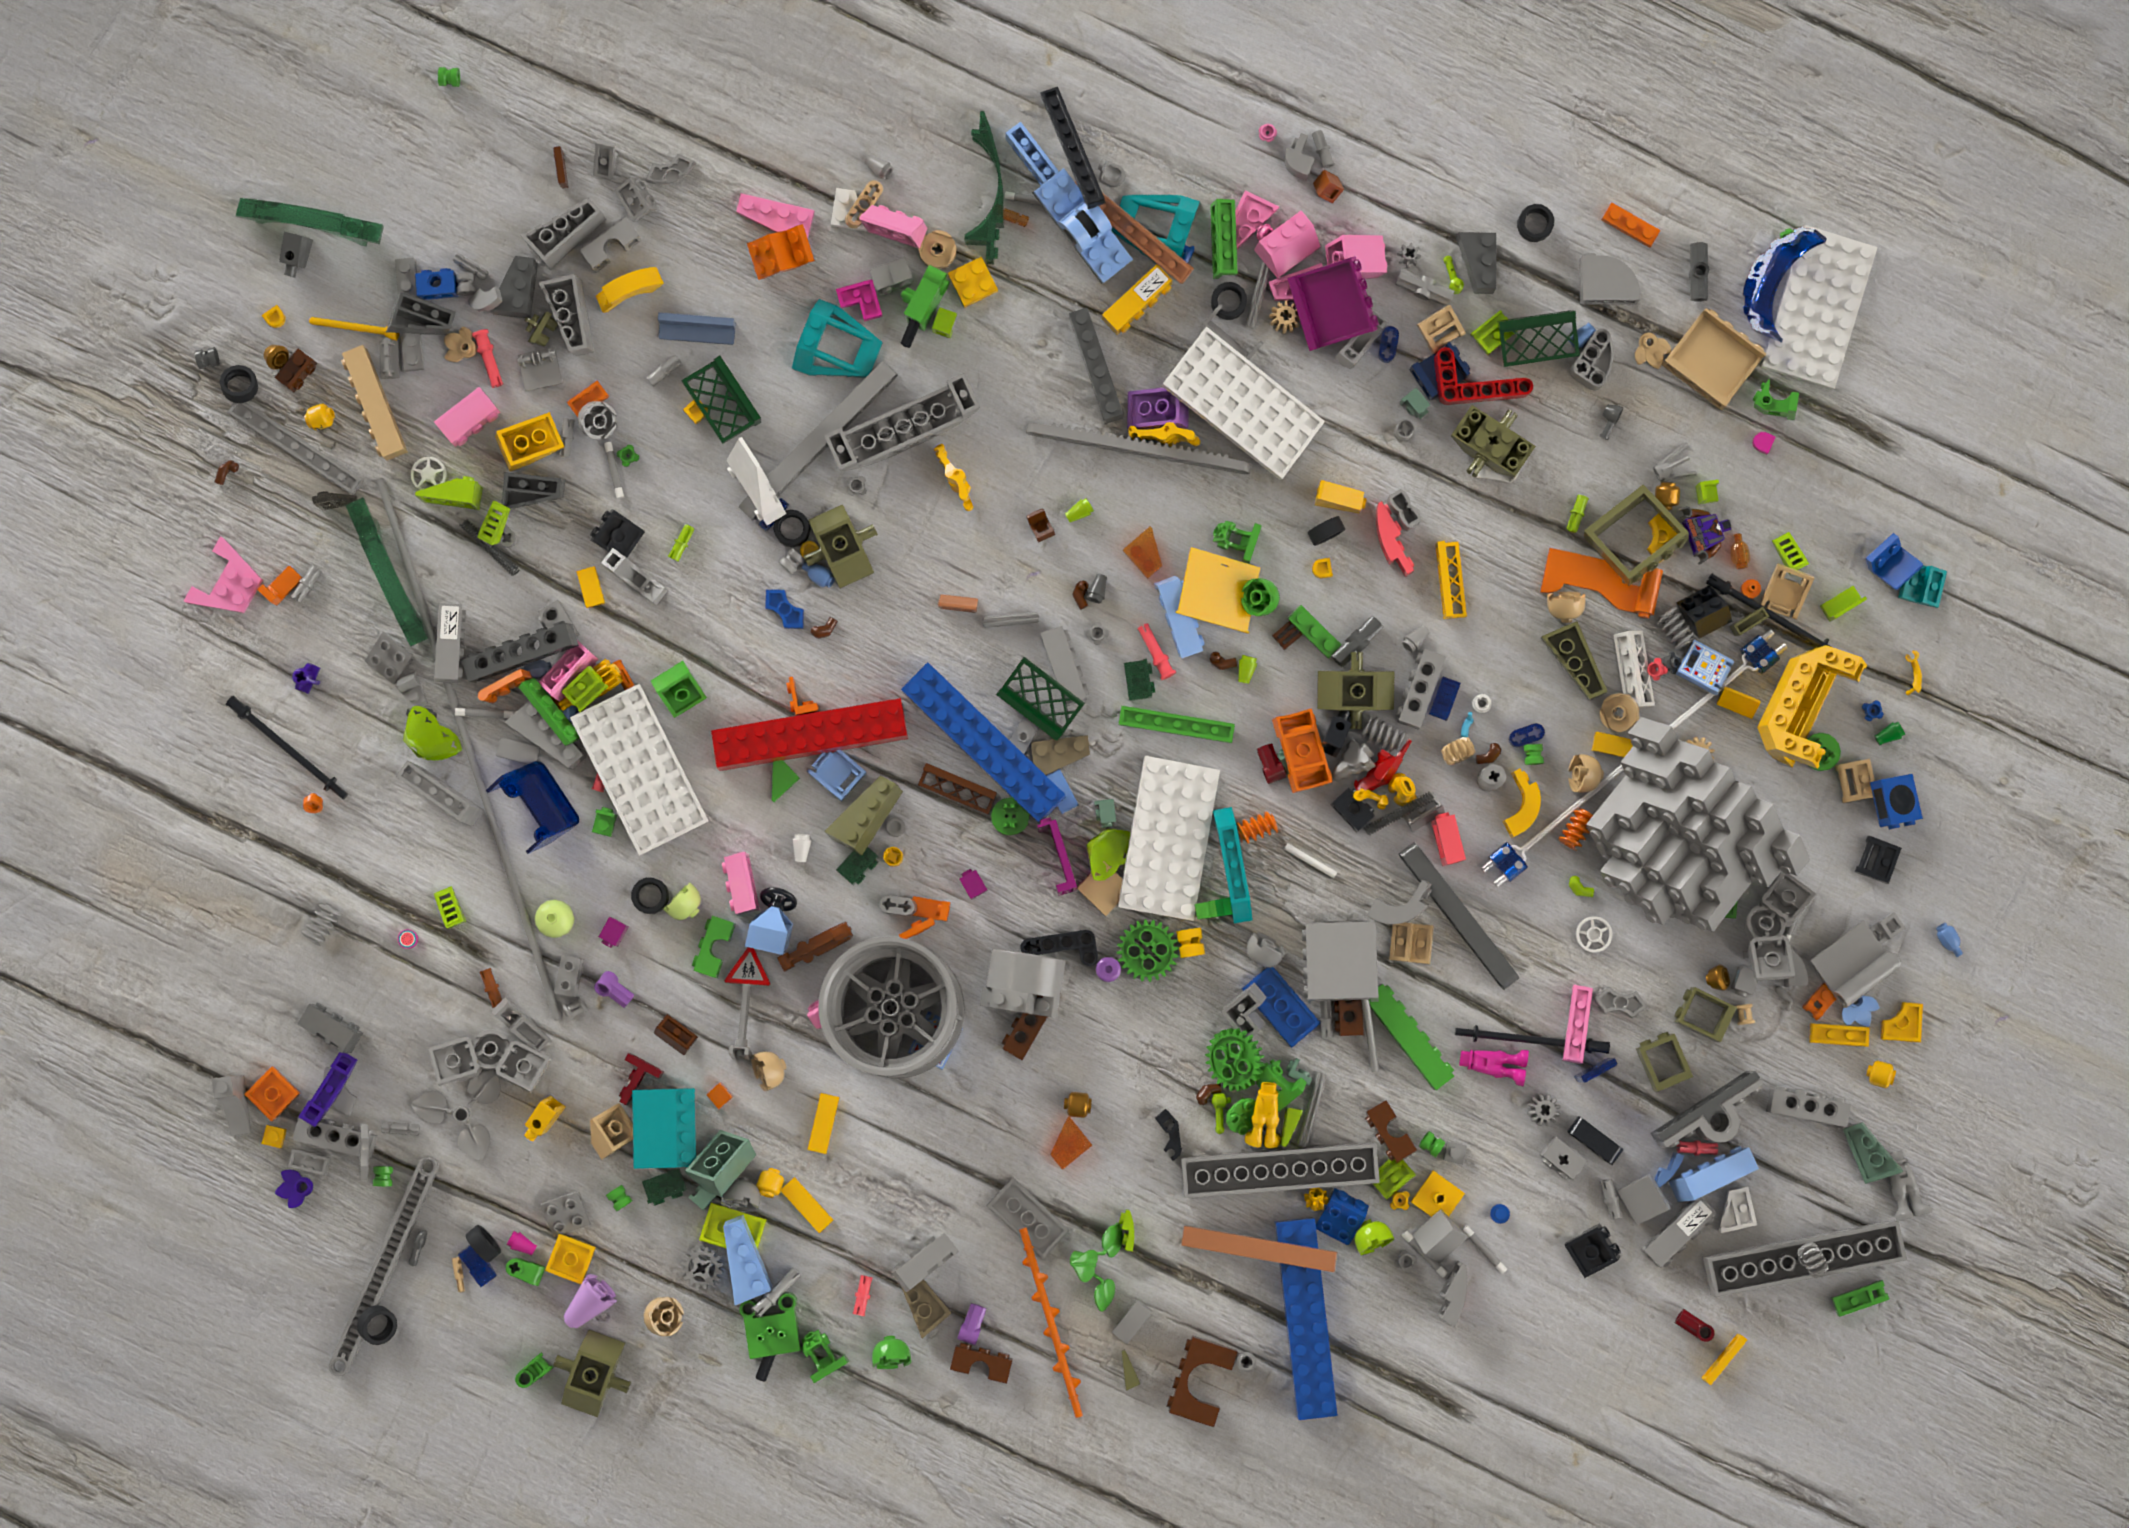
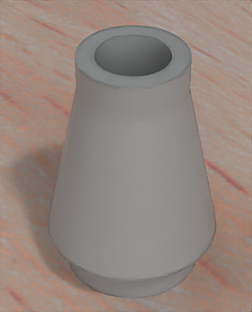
M872 154L868 155L865 159V164L880 179L886 180L892 174L893 167L890 162L877 158Z
M1421 625L1418 629L1404 637L1403 647L1410 653L1418 651L1430 633L1429 630Z
M1242 1352L1237 1357V1366L1242 1371H1251L1256 1365V1358L1250 1352ZM1248 1357L1249 1361L1247 1363H1243L1242 1359Z

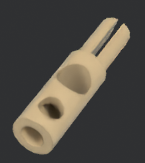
M461 1257L452 1258L458 1292L461 1293L465 1291Z

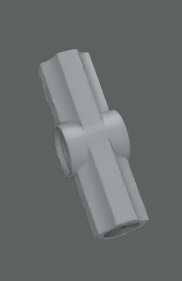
M1402 269L1395 284L1413 292L1420 299H1430L1443 306L1449 305L1454 294L1453 290L1437 284L1434 279L1423 275L1418 276Z

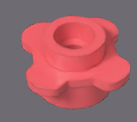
M1655 658L1654 662L1648 664L1647 672L1653 680L1657 681L1660 679V676L1668 673V668L1662 664L1661 658Z

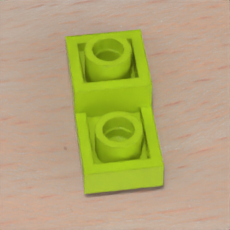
M1126 1209L1125 1213L1121 1212L1119 1224H1122L1121 1228L1129 1231L1128 1234L1124 1233L1122 1245H1125V1250L1133 1252L1134 1223L1130 1210Z

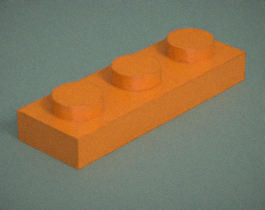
M1612 202L1601 219L1649 248L1661 231Z

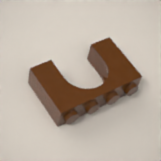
M1192 1335L1191 1340L1187 1339L1184 1350L1187 1353L1185 1358L1180 1360L1178 1369L1181 1372L1179 1377L1174 1379L1172 1388H1175L1173 1396H1169L1166 1407H1169L1168 1411L1171 1414L1214 1427L1220 1407L1195 1398L1188 1389V1377L1192 1370L1201 1364H1213L1232 1371L1238 1351Z

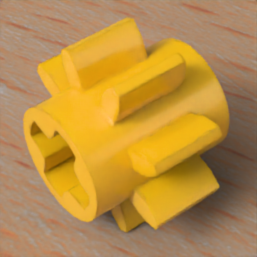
M1309 1188V1194H1304L1306 1207H1310L1313 1211L1324 1210V1204H1328L1327 1191H1323L1321 1188Z

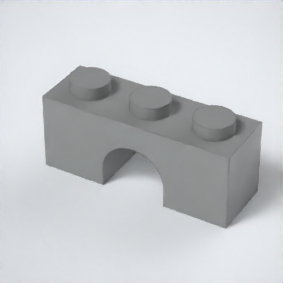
M627 218L619 219L608 231L600 232L597 236L598 238L586 242L580 252L594 272L597 273L611 263L606 255L609 245L618 243L628 251L642 240Z

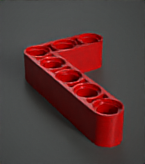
M1444 347L1434 357L1438 398L1444 405L1519 399L1526 397L1533 390V382L1528 378L1458 384L1454 352L1450 348ZM1440 354H1446L1448 356V361H1442L1440 359ZM1447 372L1451 377L1450 380H1445L1442 377V373ZM1519 384L1526 385L1527 392L1521 391ZM1501 386L1508 388V394L1502 393ZM1482 388H1488L1490 395H1484ZM1468 389L1471 392V397L1464 396L1463 390ZM1444 392H1451L1453 398L1447 399L1444 395Z

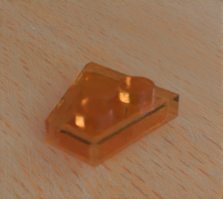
M1151 526L1123 549V552L1147 579L1162 567Z
M1070 1116L1067 1117L1050 1154L1062 1170L1092 1146L1091 1142Z

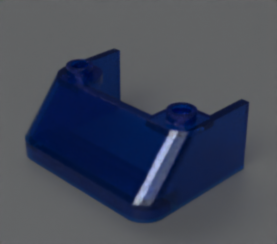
M540 761L532 762L500 776L486 789V792L490 793L501 788L510 798L520 796L540 826L534 831L536 842L526 850L527 854L549 845L579 823L578 814L545 764Z

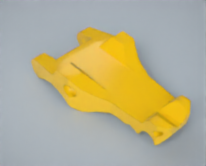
M1167 422L1158 429L1138 430L1135 426L1128 428V434L1132 440L1136 437H1139L1141 441L1143 439L1148 441L1155 440L1164 445L1168 443L1169 447L1179 442H1187L1194 447L1199 446L1201 443L1193 431L1177 428L1174 422Z
M939 444L933 450L934 452L936 451V457L940 459L939 463L945 469V476L950 488L954 492L959 493L961 501H964V509L971 511L973 509L969 496L971 487L966 481V475L962 469L953 467L947 458L945 446Z

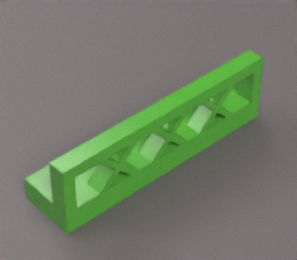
M1216 199L1210 205L1213 279H1219L1222 275L1235 276L1238 274L1235 200Z

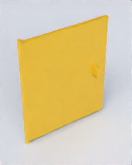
M1191 547L1179 607L1176 613L1249 634L1248 627L1251 615L1245 611L1242 605L1241 598H1244L1242 589L1249 580L1258 579L1260 567Z

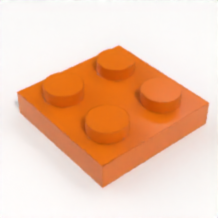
M272 1066L244 1095L270 1121H274L301 1093Z

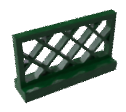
M1575 310L1497 321L1503 367L1580 356ZM1572 322V331L1566 336L1560 331V328L1563 324ZM1545 326H1551L1555 329L1549 339L1540 333ZM1526 329H1532L1536 332L1530 342L1521 336ZM1512 331L1517 335L1511 345L1505 341L1504 332ZM1557 332L1566 338L1560 347L1551 342ZM1538 335L1547 341L1541 350L1532 344ZM1519 338L1528 343L1521 353L1513 347ZM1568 340L1574 344L1575 352L1566 353L1562 350V347ZM1549 343L1557 348L1553 356H1547L1543 353V350ZM1530 346L1538 351L1533 359H1528L1523 355ZM1511 348L1520 354L1515 361L1507 362L1506 355Z
M720 355L714 358L713 362L681 380L722 444L750 427L761 423L760 415ZM713 368L717 373L715 380L704 378L706 371ZM693 379L701 380L699 390L691 388L688 382ZM704 381L714 383L712 393L702 391ZM717 384L726 387L725 396L715 394ZM701 394L711 396L709 405L700 403ZM714 397L724 399L723 408L712 406ZM727 400L736 402V411L725 409ZM711 409L721 412L720 421L710 418ZM724 412L735 415L733 424L722 422ZM737 415L745 417L749 423L744 426L735 425ZM721 425L732 427L731 433L723 438L720 433Z
M1025 657L1022 658L1003 687L996 694L1055 741H1058L1063 736L1066 729L1085 705L1082 700ZM1024 664L1030 668L1031 675L1022 676L1021 667ZM1032 678L1034 688L1024 689L1023 679ZM1036 678H1044L1047 687L1037 688ZM1019 680L1021 690L1012 689L1009 686L1011 681ZM1051 689L1061 691L1062 698L1053 699ZM1047 690L1049 700L1040 701L1038 691ZM1034 691L1036 701L1029 702L1026 699L1025 692ZM1072 700L1079 705L1076 710L1068 711L1066 701ZM1063 702L1064 712H1055L1053 703ZM1050 703L1051 713L1045 714L1041 710L1040 704ZM1057 715H1065L1066 723L1063 727L1057 723Z

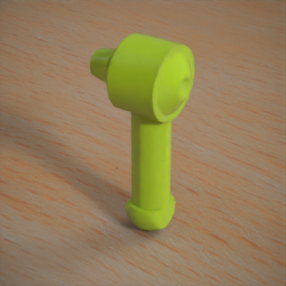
M1449 255L1445 256L1443 261L1446 264L1451 280L1449 289L1453 290L1454 294H1459L1463 290L1464 282L1457 277L1452 262L1453 258Z
M1224 1093L1213 1094L1212 1104L1216 1113L1215 1131L1217 1134L1224 1133L1223 1108L1228 1103H1231V1097H1226Z

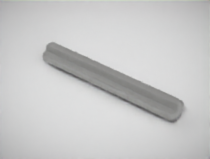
M1264 262L1260 269L1245 326L1248 328L1255 327L1271 271Z
M1317 1072L1297 1141V1145L1300 1147H1307L1327 1077L1326 1074Z

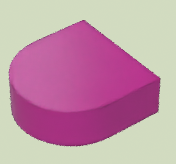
M1760 432L1753 438V447L1767 455L1776 437L1767 432Z

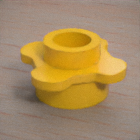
M1396 1192L1391 1196L1392 1202L1390 1207L1393 1210L1397 1208L1407 1210L1409 1208V1192Z

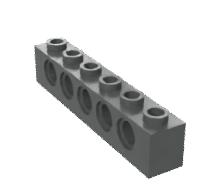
M560 621L554 623L552 628L544 627L537 629L535 634H523L516 641H504L502 646L487 647L484 649L485 652L480 654L479 652L468 654V658L462 660L468 682L477 683L579 646L573 625ZM554 634H556L557 640L555 643L552 642V636ZM538 640L539 648L535 649L534 644ZM521 646L522 653L518 655L517 650ZM502 653H504L505 659L503 662H501L500 656ZM485 659H487L488 661L486 668L483 667V661Z

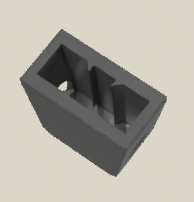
M284 231L279 259L281 263L286 264L284 275L295 278L298 267L305 269L313 243L312 239Z

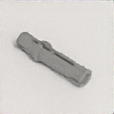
M792 1267L770 1292L763 1294V1298L751 1308L753 1312L755 1311L754 1314L760 1318L771 1306H774L776 1301L801 1277V1274L798 1273L799 1271Z

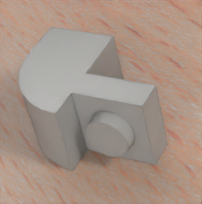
M1301 133L1299 139H1294L1292 149L1287 147L1284 163L1287 170L1293 176L1307 181L1315 158L1302 153L1308 136Z

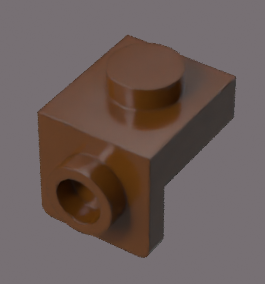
M1043 508L1033 511L1026 516L1038 543L1055 535Z

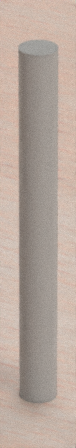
M1363 999L1361 1002L1371 1072H1379L1369 999Z

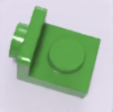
M602 807L601 810L596 809L595 813L597 814L592 832L612 837L617 815L613 813V809Z

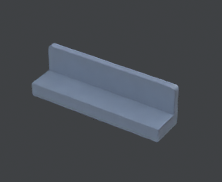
M658 312V321L660 323L659 339L734 344L736 328L734 318Z

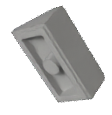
M1431 793L1434 797L1432 798L1433 802L1430 801L1427 805H1422V808L1419 807L1416 811H1411V814L1409 813L1406 817L1403 816L1412 832L1434 820L1435 816L1445 813L1443 805L1434 793Z

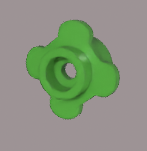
M627 445L617 451V457L621 458L624 467H629L630 463L639 460V455L634 452L632 445Z

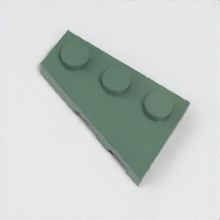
M1863 1122L1843 1129L1865 1184L1903 1172L1902 1168Z

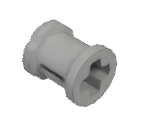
M581 996L577 997V1000L569 1005H563L570 1020H573L576 1015L584 1011H589Z

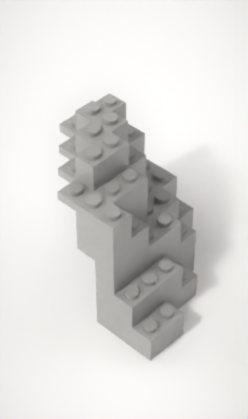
M1640 717L1628 732L1633 747L1620 762L1626 776L1586 824L1590 832L1589 834L1602 856V860L1606 863L1600 870L1603 882L1609 887L1619 888L1627 903L1642 907L1648 921L1664 925L1670 917L1680 919L1686 924H1693L1701 930L1706 929L1714 932L1752 882L1756 885L1769 887L1781 871L1785 874L1798 876L1810 860L1801 836L1783 829L1772 803L1757 799L1752 786L1736 781L1730 767L1714 763L1708 749L1678 740L1672 726L1644 717Z

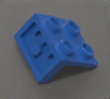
M1894 533L1866 557L1868 570L1894 590H1898L1923 567V563L1901 547L1900 539Z

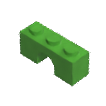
M715 916L707 919L704 928L707 932L705 937L700 939L698 948L701 949L699 955H695L693 959V971L718 978L724 960L713 955L712 946L717 940L730 942L736 923Z

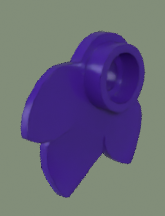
M284 1170L281 1172V1176L285 1182L275 1190V1194L281 1198L288 1199V1208L299 1207L303 1203L305 1196L312 1193L313 1182L307 1177H302L296 1170ZM303 1183L307 1185L305 1191L301 1189Z

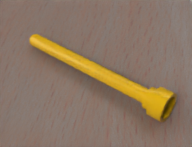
M316 317L309 319V323L312 325L381 334L396 341L400 334L386 332L388 326L385 328Z

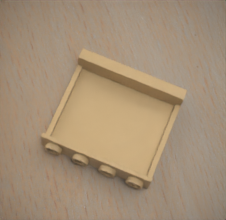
M1705 308L1662 363V366L1722 411L1762 358L1765 357L1766 353L1760 345L1749 341L1747 335L1733 329L1734 327L1730 322L1720 319L1714 310Z

